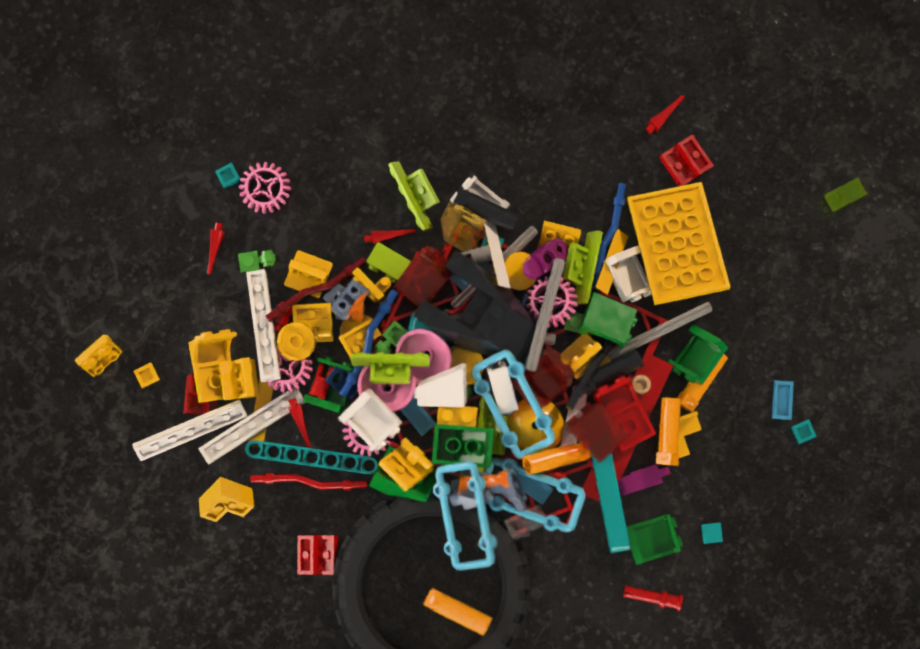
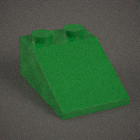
M435 424L432 464L449 465L472 461L479 468H491L494 429Z
M389 446L384 457L393 452L395 448ZM379 465L369 486L386 495L427 502L437 482V469L434 468L430 474L405 491Z

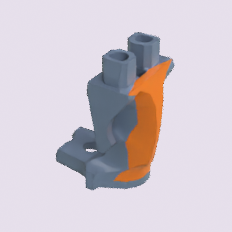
M352 279L346 288L340 284L335 285L322 299L327 303H331V310L335 314V319H350L361 322L365 312L364 300L370 291Z
M512 468L503 470L496 475L479 472V476H482L486 482V486L482 490L484 503L494 500L492 494L501 493L513 502L517 511L526 510L525 501H527V496L519 481L518 472H515ZM462 470L459 479L451 480V489L454 493H450L449 496L453 506L462 505L464 510L477 506L475 493L468 487V481L471 478V472L468 470Z

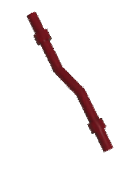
M362 257L352 265H347L341 273L326 283L302 289L287 301H282L276 305L277 308L265 315V318L270 322L280 314L283 315L288 312L291 306L305 296L330 290L345 278L353 276L352 272L357 267L361 268L365 265L366 260Z

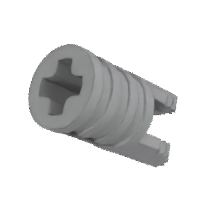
M489 244L461 253L467 258L472 257V261L478 265L493 261Z

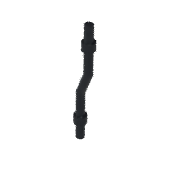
M606 339L600 352L587 367L579 384L575 385L572 390V396L566 408L573 410L579 398L583 397L585 387L591 376L606 357L614 342Z

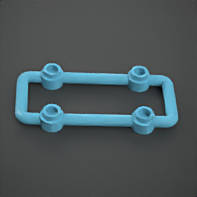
M503 350L473 366L472 376L476 382L474 389L478 395H483L503 434L502 444L510 448L515 457L523 459L524 456L534 454L554 442L555 435L551 428L552 418L548 414L543 413L523 375L525 372L524 365L521 362H517L510 351ZM504 358L509 363V375L517 378L537 416L535 420L537 428L544 430L547 436L546 439L523 451H520L517 445L518 435L509 430L490 394V382L483 379L479 371Z
M492 458L491 468H485L484 472L492 474L494 465L502 467V470L512 468L518 474L557 487L560 493L567 494L572 492L578 495L568 524L560 522L559 518L555 515L545 517L529 510L517 511L515 505L507 503L502 496L497 495L493 496L494 500L486 502L492 510H506L542 523L549 531L558 529L570 532L575 528L585 500V491L581 487L573 485L572 481L568 478L556 479L542 473L528 475L524 467L519 466L514 459L502 460L500 458Z
M472 461L438 467L436 470L437 483L434 485L433 492L440 498L448 540L444 546L445 553L451 556L452 565L457 570L491 566L494 563L493 549L496 547L497 541L490 534L482 493L486 486L485 479L479 476L478 467ZM470 469L471 478L468 481V487L475 493L482 530L479 546L486 552L487 559L460 563L458 554L461 552L462 546L458 540H455L447 497L451 492V487L444 481L443 473Z

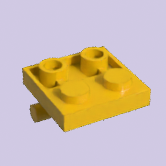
M358 267L352 272L353 279L370 291L367 296L372 302L375 303L377 301L380 304L386 299L384 293L391 287V280L389 278L383 277L374 285Z
M331 303L292 306L293 322L308 325L315 333L316 342L334 341Z
M103 334L78 356L75 361L81 368L95 377L101 374L111 362L117 360L123 351L112 342L108 335L105 336Z
M404 438L400 442L401 446L384 457L379 465L407 491L430 474L434 467L424 456V452L417 446H414L407 438Z

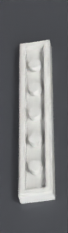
M265 269L246 272L261 382L281 379L274 324L273 320L268 322L265 318V315L272 311L267 273Z
M294 386L292 392L286 391L198 448L208 465L289 414V399L296 398L297 403H301V405L306 403L303 401L304 397L300 391Z
M239 399L132 445L140 461L248 416Z

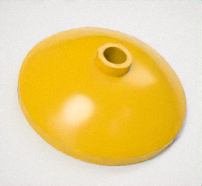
M535 397L543 413L548 414L552 418L551 428L555 435L554 442L550 446L538 451L541 452L553 449L558 445L563 436L564 421L561 412L552 402L544 398ZM527 398L518 402V410L508 415V428L518 435L517 445L522 451L547 438L544 430L532 428V423L535 422L537 416Z

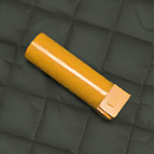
M722 356L703 385L696 381L694 384L688 382L684 390L677 397V399H681V407L690 412L695 410L700 399L728 360L727 356Z
M661 398L659 446L656 454V464L678 466L681 399Z
M586 441L526 455L523 457L522 463L525 472L531 475L588 460L591 454Z
M433 588L423 604L481 635L485 634L492 619Z

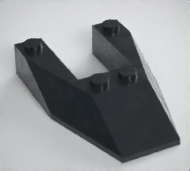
M455 251L446 264L445 269L478 289L458 321L425 300L422 301L413 317L464 350L487 356H493L500 351L508 350L513 354L517 362L523 364L529 355L537 323L509 288L499 286L495 276L460 252Z

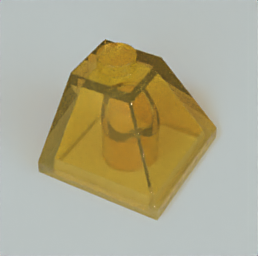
M449 202L441 217L444 241L462 252L474 250L485 230L483 222L485 220L467 208Z

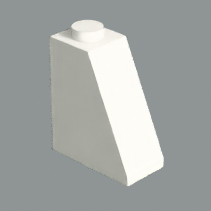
M500 360L487 367L486 371L495 403L500 413L509 415L518 410L506 363L504 360Z
M462 363L421 380L418 387L414 390V398L418 400V406L464 407L467 402L466 364Z

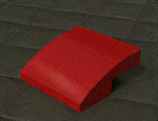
M693 134L659 156V159L678 187L688 184L714 166Z
M298 536L297 574L334 575L333 572L338 557V536Z

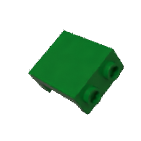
M594 292L586 306L578 333L585 335L587 332L593 333L617 343V348L622 349L625 344L628 345L632 334H629V332L637 322V317H635L637 310Z
M692 324L689 329L693 334L692 338L675 362L671 359L667 362L673 365L671 370L677 375L684 374V378L694 384L696 381L703 385L729 347L718 337Z
M324 356L323 359L319 357L317 359L319 364H325L323 378H326L330 366H337L348 374L354 370L352 364L343 361L341 364L334 363L335 359ZM340 373L334 375L333 382H337L340 379ZM329 385L325 400L305 394L303 401L343 414L348 397L339 394L340 391Z
M670 514L626 526L635 565L681 552L680 547H683L680 536H676L674 529L677 528L675 518L671 517Z

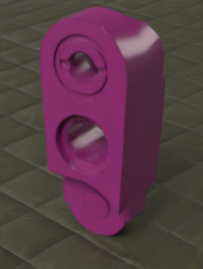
M556 238L537 248L523 263L524 275L529 279H536L552 269L555 258L565 260L568 254L565 242Z
M657 464L627 473V476L621 477L617 482L620 496L663 483L661 477L671 474L669 466L658 469Z

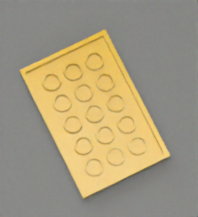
M702 182L627 197L654 305L730 290V283Z

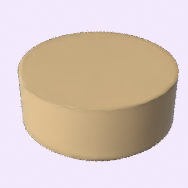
M637 375L631 381L637 394H645L651 387L650 379L645 375Z

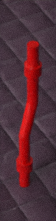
M274 473L251 475L250 477L251 483L266 482V484H274L275 482L297 481L319 490L344 489V491H352L354 488H367V480L352 481L351 479H343V481L319 482L300 474Z

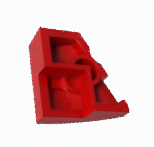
M194 374L188 375L183 414L201 416L220 408L217 401L199 403Z

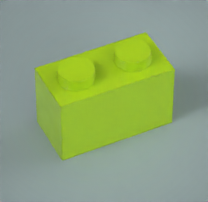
M377 242L366 261L369 265L368 269L377 274L379 271L382 272L392 283H395V281L400 283L411 265L410 260Z

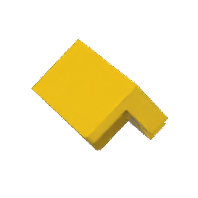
M372 318L338 337L350 359L351 354L363 352L366 331L373 320ZM378 328L374 332L373 340L381 336Z
M697 411L680 417L679 458L690 455L684 436L702 430L697 417Z
M220 477L199 498L200 517L217 522L226 512L244 517L254 507L253 489Z

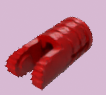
M320 363L308 395L325 400L329 384L325 382L326 378L322 377L325 371V364ZM330 366L326 378L334 368L333 366Z

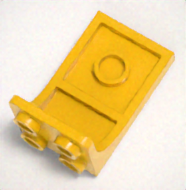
M230 329L221 330L215 334L204 332L188 342L199 403L224 400L219 362L231 361L230 345L232 339L237 336V332H231Z

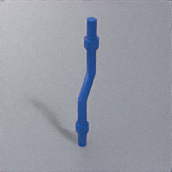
M619 183L617 196L614 197L613 202L615 207L611 227L601 241L591 288L593 291H599L596 284L604 264L606 248L619 227L621 210L625 204L626 184Z
M391 289L385 301L380 303L377 314L367 328L363 353L371 354L374 332L384 315L389 313L392 308L391 304L398 294L393 289ZM355 366L352 373H349L346 377L347 381L339 394L344 397L347 396L352 386L358 382V376L365 366Z

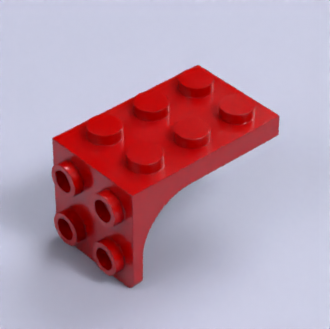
M625 375L614 380V385L608 387L606 384L596 390L597 394L593 396L621 452L656 435L634 391L631 377L626 379Z

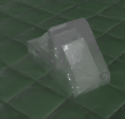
M540 505L528 509L531 512L545 516ZM519 515L504 520L512 539L529 537L531 531L544 526L542 523Z

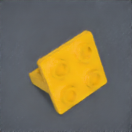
M544 221L537 248L553 239L559 238L565 242L569 250L570 243H579L581 230Z
M298 250L294 260L291 259L289 272L284 285L301 291L305 288L326 283L333 264ZM322 292L315 293L310 296L320 298Z
M586 333L574 341L557 358L577 380L584 375L587 367L600 352L602 346L598 342L595 343ZM606 355L598 367L610 362L611 359Z
M247 357L234 361L219 362L224 400L259 397L254 359Z

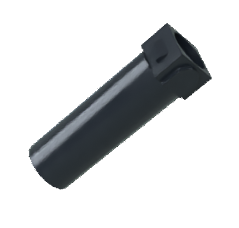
M461 187L453 201V205L458 208H462L510 232L513 231L520 216Z
M632 350L596 368L585 387L584 395H588L598 388L642 368L643 361L636 350ZM582 377L576 380L577 384H579Z

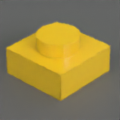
M152 363L134 370L142 388L160 380Z

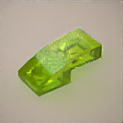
M856 178L825 194L824 197L834 212L867 195L859 178Z

